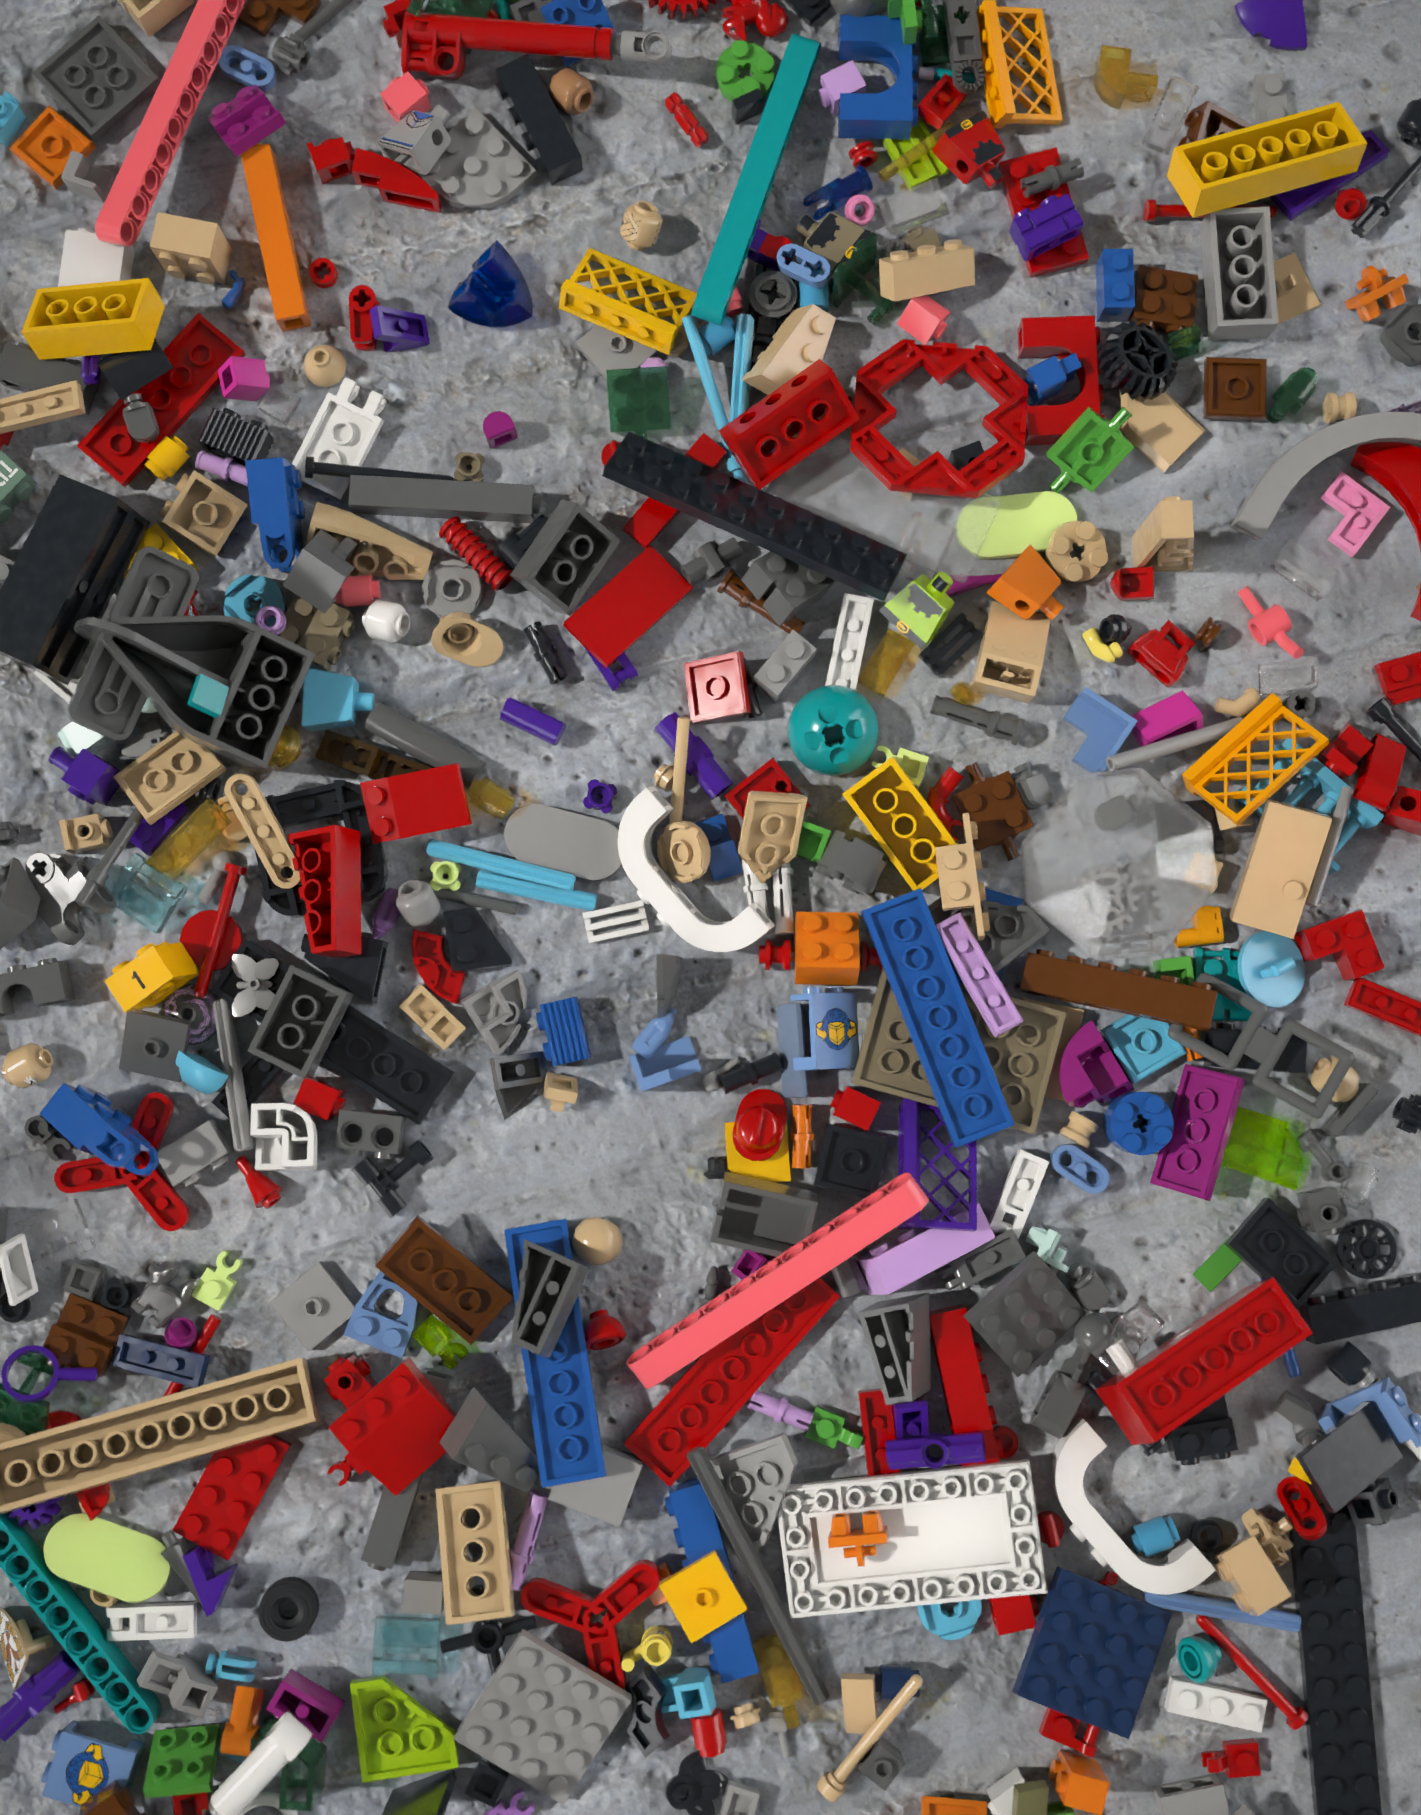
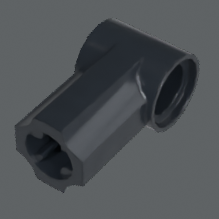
M543 514L521 533L509 536L498 547L497 553L513 570L547 522L548 517Z

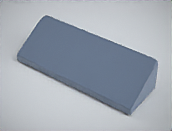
M800 1002L778 1005L780 1062L783 1067L781 1071L782 1094L785 1098L807 1097V1070L794 1071L793 1058L806 1057L802 1004Z

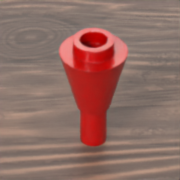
M245 1155L235 1161L237 1167L246 1177L245 1180L256 1208L264 1207L268 1209L281 1199L279 1194L283 1188L262 1172L256 1171Z

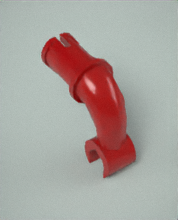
M949 766L933 787L929 786L927 803L955 840H960L953 834L952 829L954 825H959L964 829L963 821L954 820L947 813L945 804L949 802L947 798L964 777Z

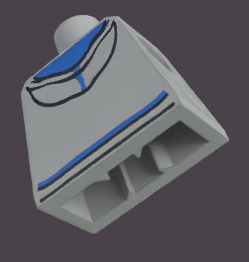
M437 105L429 114L416 110L410 111L381 137L377 143L387 158L394 160L411 171L427 175L451 142V137L444 128V125L451 119L450 114L441 105Z

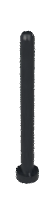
M306 456L305 478L313 479L314 474L347 478H350V475L453 480V477L450 475L315 462L314 457Z

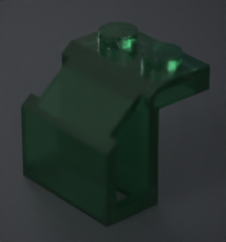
M274 1714L264 1719L251 1738L250 1753L265 1739L268 1732L279 1720ZM310 1738L301 1752L291 1762L288 1761L282 1767L279 1809L312 1811L325 1786L327 1747L323 1743ZM301 1762L308 1767L307 1779H299ZM297 1788H307L306 1802L290 1801Z

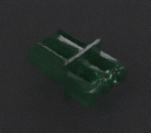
M1305 367L1293 372L1272 395V398L1277 402L1267 414V419L1270 423H1279L1289 411L1296 415L1314 393L1315 386L1318 383V376L1314 369Z

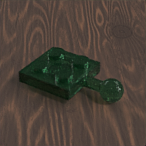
M667 366L606 370L610 433L630 431L648 439L647 431L672 429Z

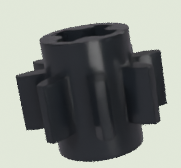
M1411 1094L1409 1099L1401 1097L1393 1110V1118L1399 1120L1397 1128L1416 1134L1417 1130H1421V1096Z

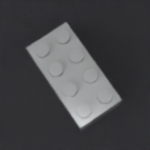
M1270 206L1227 208L1206 214L1200 224L1208 340L1268 338L1279 324Z

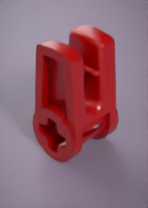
M359 285L351 290L348 297L350 336L356 350L374 351L377 347V339H374L370 309L376 305L380 306L370 287Z

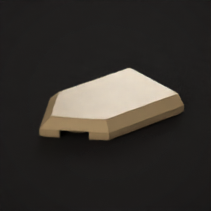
M1119 390L1120 410L1122 407H1125L1132 414V417L1120 428L1121 433L1163 473L1206 431L1166 392L1161 393L1153 400L1146 399L1142 402L1138 397L1131 400L1127 393L1121 395Z
M750 791L748 793L738 853L762 884L772 877L771 873L776 868H779L784 863H789L796 857L808 797L794 793Z

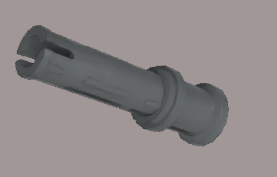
M939 695L935 696L930 714L984 730V734H987L988 737L995 735L1011 740L1013 745H1017L1025 719L1022 718L1015 720L1000 715V711L997 710L989 713L948 700Z

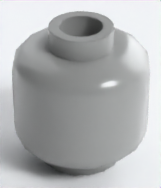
M409 880L399 887L395 895V905L404 922L408 925H429L440 911V903L431 885L427 882Z

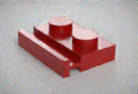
M1421 651L1374 666L1383 694L1386 695V698L1393 706L1421 698Z

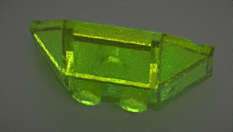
M1238 1106L1220 1167L1296 1191L1305 1161L1288 1122Z

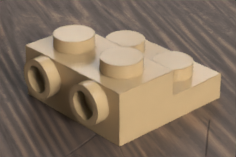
M195 470L190 476L184 473L175 487L180 492L174 502L168 499L159 513L160 516L164 517L161 524L216 557L248 504Z

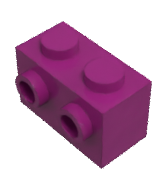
M290 1669L266 1710L273 1713L278 1719L288 1711L312 1733L311 1738L322 1743L346 1701Z

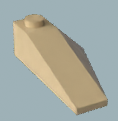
M316 502L305 546L321 529L341 543L348 536L358 543L347 561L355 567L349 576L372 575L373 577H387L389 580H424L428 572L432 551L347 510Z

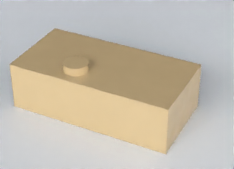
M1271 799L1265 801L1229 914L1232 922L1294 939L1333 820L1329 815Z

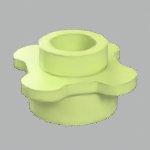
M434 862L430 867L433 873V879L430 881L432 889L435 891L450 889L453 892L459 890L461 883L458 880V874L461 872V866L456 862ZM447 874L449 877L444 879L443 875Z

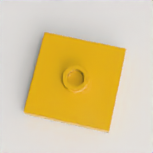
M787 1120L778 1151L771 1158L763 1161H751L744 1158L736 1150L733 1143L735 1122H724L727 1170L729 1172L770 1182L791 1181Z
M715 1550L659 1583L662 1593L691 1643L747 1610L744 1600Z

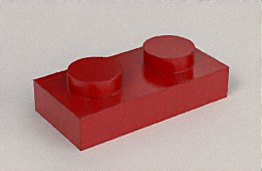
M944 74L917 107L918 115L926 123L939 130L965 100L967 95L959 92L953 84V79Z

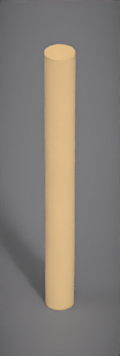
M677 717L671 806L674 810L670 812V824L682 821L690 724V718Z

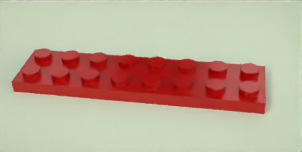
M819 1277L701 1355L624 1440L623 1444L671 1487L690 1466L687 1453L698 1446H702L704 1449L839 1299L840 1295Z

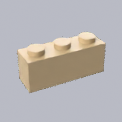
M955 239L945 241L944 246L935 248L934 245H922L917 247L916 252L908 253L905 250L890 252V257L879 259L881 296L896 302L975 285L974 248L962 244V240Z

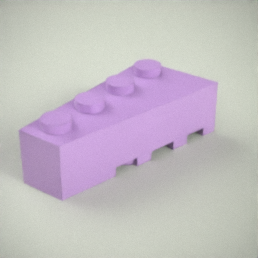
M961 1203L956 1204L949 1214L957 1222L969 1223L968 1210ZM977 1203V1230L975 1232L927 1228L913 1230L912 1228L897 1235L896 1240L888 1244L882 1243L870 1249L869 1253L857 1258L856 1261L865 1279L868 1294L889 1295L996 1237L980 1204ZM939 1215L933 1216L927 1220H935ZM943 1216L939 1221L948 1220Z

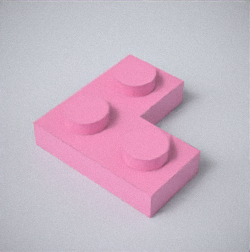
M1342 471L1320 497V499L1344 515L1327 540L1350 557H1353L1390 509L1389 505Z

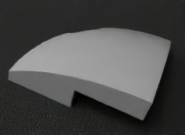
M519 970L491 982L461 1000L471 1020L496 1056L513 1042L522 1027L518 1021L522 1008L525 1009L527 1007L525 984Z

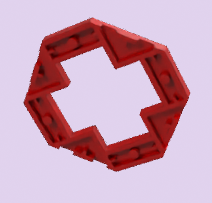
M902 339L857 370L854 409L860 420L852 425L850 451L890 491L978 498L1023 465L1025 459L1028 384L988 346L975 345L974 349L958 348L956 343L933 342L932 345L915 344V340ZM920 366L940 385H943L959 372L965 370L1000 404L998 408L986 415L982 421V426L999 442L959 471L938 451L914 467L878 431L896 418L897 410L881 394Z

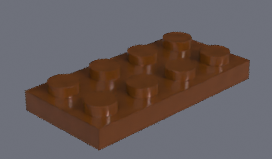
M419 1215L413 1219L375 1262V1266L471 1345L513 1298V1294Z

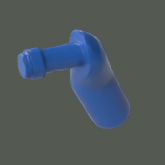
M234 270L229 271V276L233 278L235 283L222 300V305L225 309L233 308L239 300L246 283L245 279L240 278Z

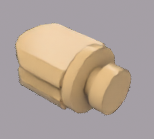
M224 796L217 799L219 806H223V808L216 811L223 835L232 842H242L247 839L248 836L227 797Z

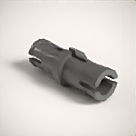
M1076 158L1057 167L1050 165L1043 172L1022 178L1020 180L1021 189H1027L1023 191L1024 196L1028 198L1047 189L1054 191L1061 184L1082 178L1084 176V168H1078L1082 164L1081 160Z

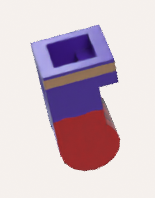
M759 220L746 258L758 264H763L773 271L781 272L777 263V253L782 246L792 242L787 237H775L761 230V220ZM793 255L791 258L785 257L787 265L792 262Z

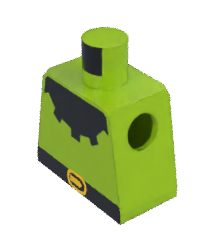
M939 571L932 581L922 574L882 606L879 612L922 650L935 638L954 605V601L946 594V591L952 586L953 580L942 571Z

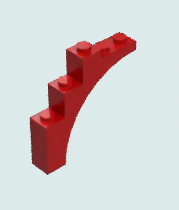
M1376 442L1359 445L1350 466L1369 475L1391 493L1409 518L1415 530L1421 551V448L1403 442ZM1421 582L1419 594L1410 617L1421 621Z

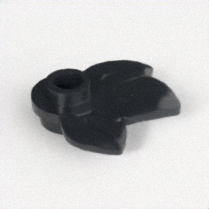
M699 1750L695 1751L681 1761L678 1775L671 1778L665 1791L666 1799L672 1807L679 1810L686 1809L690 1815H714L715 1807L712 1800L718 1798L724 1792L728 1778L721 1772L711 1769L707 1770V1758L701 1757ZM686 1787V1796L678 1798V1791Z

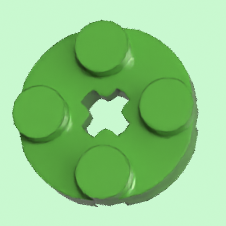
M737 40L719 56L716 63V80L721 94L727 100L732 102L733 99L755 89L760 90L764 99L772 89L775 76L774 59L759 45ZM749 69L752 76H745L742 79L740 78L739 70Z

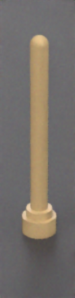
M915 1674L907 1681L836 1770L825 1772L817 1782L819 1792L827 1800L837 1802L845 1792L844 1786L846 1785L845 1780L922 1686L923 1679L920 1675Z

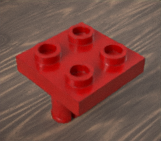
M772 758L726 793L724 797L743 820L750 791L801 794V792L774 758ZM808 801L805 811L811 807Z

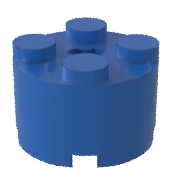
M1148 1092L1124 1093L1113 1099L1104 1113V1133L1109 1142L1123 1152L1135 1155H1149L1161 1150L1171 1141L1174 1125L1173 1116L1168 1105L1157 1095ZM1137 1118H1142L1143 1120L1140 1129L1133 1127V1122H1136Z

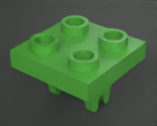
M219 1724L154 1730L143 1788L145 1797L154 1798L212 1792L221 1736Z

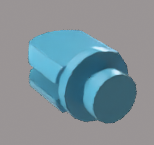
M222 1650L219 1658H217L216 1654H209L205 1674L212 1675L213 1671L216 1672V1681H221L223 1678L252 1682L254 1681L255 1673L225 1666L256 1668L258 1660L227 1654V1651Z

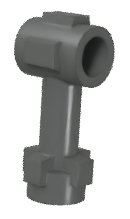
M1312 1128L1303 1132L1296 1139L1300 1143L1298 1147L1302 1152L1309 1150L1321 1164V1176L1325 1181L1342 1183L1348 1173L1345 1163L1343 1161L1334 1162L1319 1143L1323 1139L1319 1132H1314Z

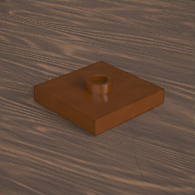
M1206 357L1204 360L1203 419L1264 421L1266 418L1267 359Z

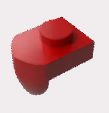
M1154 567L1117 569L1110 581L1111 589L1117 599L1120 601L1154 599Z

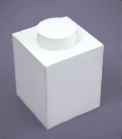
M1018 1767L986 1789L991 1800L987 1806L993 1815H1012L1014 1784L1027 1782Z

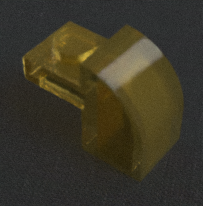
M1102 45L1096 59L1094 72V88L1099 98L1105 104L1115 109H1120L1124 99H1129L1134 103L1150 102L1157 88L1158 76L1129 72L1132 49Z

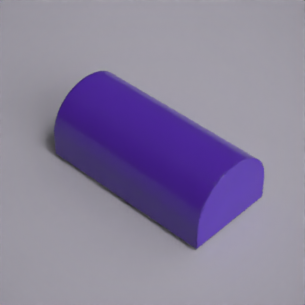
M507 698L500 715L501 721L554 746L559 743L567 727L565 723L512 698Z

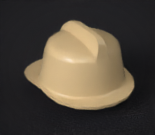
M458 611L442 616L431 636L432 645L438 653L475 667H485L495 663L501 657L504 648L502 638L495 630L477 622L472 615L466 612Z

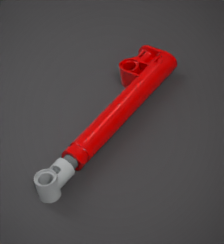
M406 12L403 19L401 52L403 74L407 71L410 74L412 72H423L433 77L457 80L465 71L466 49L585 59L600 58V60L609 61L613 60L614 55L621 56V60L651 62L655 65L667 63L672 55V46L662 32L656 30L648 33L623 31L622 35L615 34L614 28L601 27L599 29L592 26ZM655 41L664 42V49L659 55L654 56L650 54V47ZM449 56H453L454 66L452 69L445 71L443 69L444 60Z

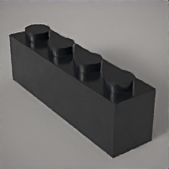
M526 54L495 69L498 82L494 83L496 91L502 101L507 100L510 106L508 113L515 126L520 125L524 133L521 134V138L528 152L534 151L537 157L534 162L541 177L547 176L552 186L583 171L581 154L529 55Z
M1409 1273L1398 1276V1281L1387 1283V1280H1377L1367 1283L1368 1288L1357 1290L1356 1287H1345L1337 1290L1338 1295L1326 1297L1325 1293L1311 1295L1299 1309L1300 1316L1312 1331V1334L1306 1338V1341L1318 1345L1421 1322V1277H1418L1417 1273Z

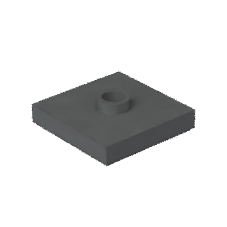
M144 1010L127 1012L119 1069L181 1082L179 1067L175 1061L178 1050L184 1052L188 1050L192 1021Z

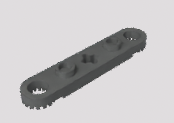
M942 0L953 84L959 92L971 95L980 89L985 77L975 0ZM958 12H961L963 17H967L964 24H961L959 19L954 18ZM964 71L972 72L976 77V83L965 84V81H962L961 73Z

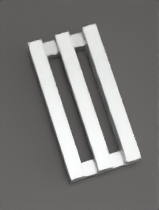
M642 900L582 913L589 944L650 931ZM639 909L638 914L591 924L592 918ZM641 920L642 923L641 926L594 936L593 930L628 922Z

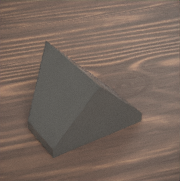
M542 1051L490 1059L494 1088L504 1121L545 1081L546 1075Z

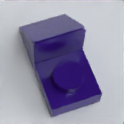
M379 305L370 309L374 339L383 341L385 352L412 349L430 344L425 315Z
M917 1399L911 1402L892 1404L896 1439L929 1435L928 1405L926 1400Z
M198 1545L183 1555V1559L206 1617H208L221 1606L238 1564L214 1573L215 1562L211 1552Z

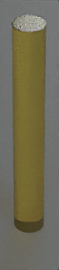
M948 122L878 172L880 180L885 183L929 152L936 145L942 134L955 125L952 122Z

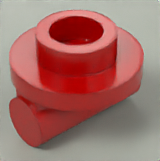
M1349 188L1344 191L1339 189L1334 199L1335 210L1343 219H1355L1364 212L1368 200L1359 189Z
M1053 1511L1039 1513L1037 1519L1040 1541L1048 1544L1049 1548L1060 1546V1539L1065 1531L1062 1518Z

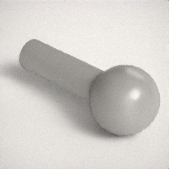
M221 850L213 857L214 870L197 898L206 905H209L225 874H228L227 871H224L225 864H238L236 855L229 850Z

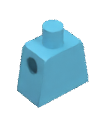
M309 668L304 679L302 727L308 732L357 725L358 711H372L375 707V694L359 692V683L355 678Z

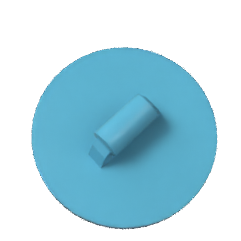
M1267 931L1255 933L1245 941L1240 950L1237 965L1239 979L1247 995L1265 1004L1268 1008L1286 1006L1294 1001L1301 992L1305 980L1304 961L1297 945L1288 937Z

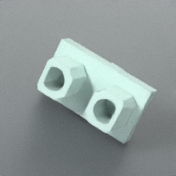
M1032 1226L1025 1241L1039 1248L1037 1254L1046 1265L1050 1264L1049 1268L1055 1275L1058 1269L1067 1273L1070 1267L1062 1264L1067 1253L1066 1251L1058 1248L1054 1258H1051L1062 1235L1050 1228L1046 1231ZM1019 1262V1263L1013 1265L1012 1267L1015 1268V1267H1016L1018 1264H1020L1021 1262Z

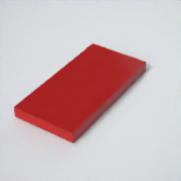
M649 545L564 621L563 626L607 669L692 591L693 587Z

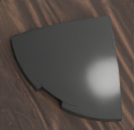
M657 954L658 1018L664 1017L670 1011L675 1001L681 980L682 957Z

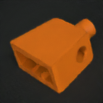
M1031 545L1018 556L986 592L996 601L1026 620L1039 609L1052 621L1064 608L1051 595L1061 584L1060 578Z

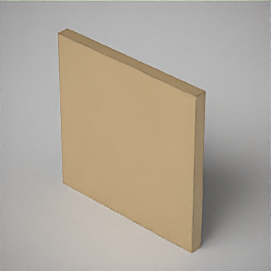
M1295 252L1274 261L1279 324L1321 305Z

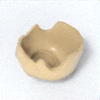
M597 1216L584 1219L575 1228L572 1237V1247L575 1250V1254L586 1263L592 1265L611 1263L620 1254L623 1244L618 1226L605 1218Z

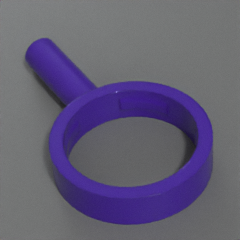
M37 1345L25 1346L14 1351L6 1359L1 1372L2 1383L7 1393L15 1400L24 1403H33L45 1399L55 1390L59 1381H97L98 1368H60L54 1354L50 1350ZM30 1353L46 1356L54 1366L53 1378L49 1385L41 1392L33 1395H22L14 1391L8 1382L9 1370L13 1363L20 1357Z

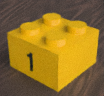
M165 941L159 945L149 943L136 952L138 957L131 962L124 961L112 969L114 974L107 978L105 983L123 1011L131 1012L155 1007L198 976L200 970L181 942L168 943Z

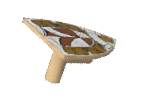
M0 1607V1644L14 1689L18 1688L29 1659L28 1655L52 1648L53 1639L49 1634L33 1640L26 1619H21L14 1623L11 1616Z

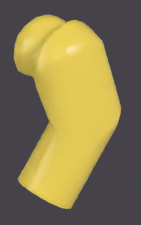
M1095 627L1081 634L1095 657L1107 663H1113L1116 658H1120L1123 655V651L1117 642H1113L1108 646L1104 644Z

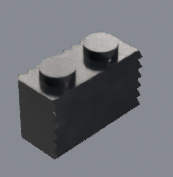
M216 408L212 409L198 439L204 449L225 458L231 457L237 463L246 466V460L266 459L271 445L274 443V439L266 425L256 420H251L250 423L241 420V416L228 408H224L223 411Z

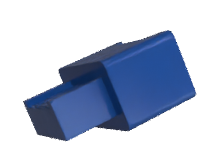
M1075 353L1060 361L1054 355L1026 370L1028 375L1023 381L1028 384L1027 403L1029 406H1036L1058 395L1063 385L1075 378L1074 374L1077 369L1082 367Z

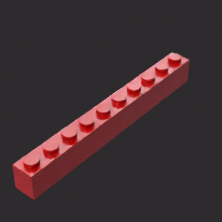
M962 1304L930 1311L931 1340L952 1434L982 1431L984 1437L986 1461L959 1464V1466L1000 1462L999 1457L1004 1456L1003 1446L1000 1437L994 1436L992 1425L997 1424L993 1405L988 1406L985 1394L990 1393V1387L986 1374H981L978 1362L983 1361L979 1342L974 1343L971 1331L975 1329L963 1316L967 1313V1309ZM1021 1595L988 1599L993 1624L999 1636L1035 1628L1036 1622L1034 1617L1039 1616L1035 1596Z

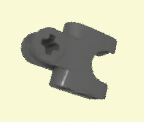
M35 853L27 860L25 868L30 880L42 894L37 913L60 942L73 946L85 934L78 919L81 905L77 904L74 900L87 882L85 877L91 870V867L80 861L72 867L67 858L58 853ZM104 884L102 888L98 887L87 906L95 913H110L117 906V901Z

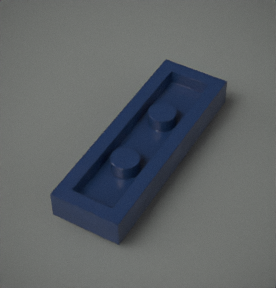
M119 1334L111 1366L195 1388L204 1384L210 1355L175 1348L167 1344L128 1334Z

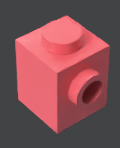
M408 71L401 77L394 78L388 87L380 93L385 109L397 123L410 111L416 110L426 113L431 109L428 98L430 94L429 89L420 78L415 80Z
M928 295L915 297L910 300L896 324L926 345L932 339L938 340L948 327L945 321L951 312Z

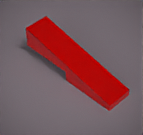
M703 433L684 456L717 470L724 463L727 451ZM648 497L624 525L623 531L646 549L681 511Z

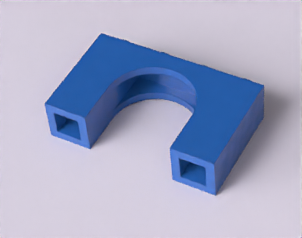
M840 15L838 61L853 60L880 63L893 73L896 82L889 89L879 93H840L838 138L910 140L912 127H917L918 108L913 107V101L917 100L918 81H912V75L917 73V55H912V49H916L917 36L915 44H903L900 17L888 18V16L878 15L854 17L851 15Z

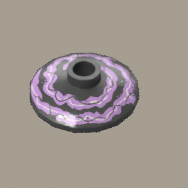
M187 984L165 999L161 1008L162 1015L187 1020L184 1017L185 1010L188 1008L192 1009L193 1017L188 1020L192 1021L188 1045L205 1043L217 1032L213 1002L219 999L210 989L207 990L204 998L195 997L194 989L196 984Z

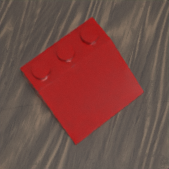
M408 1357L328 1428L360 1464L397 1496L446 1453L439 1442L455 1418L456 1413Z

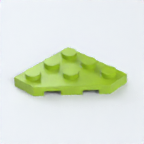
M384 1675L354 1679L350 1682L362 1783L459 1767L457 1741L454 1740L456 1731Z

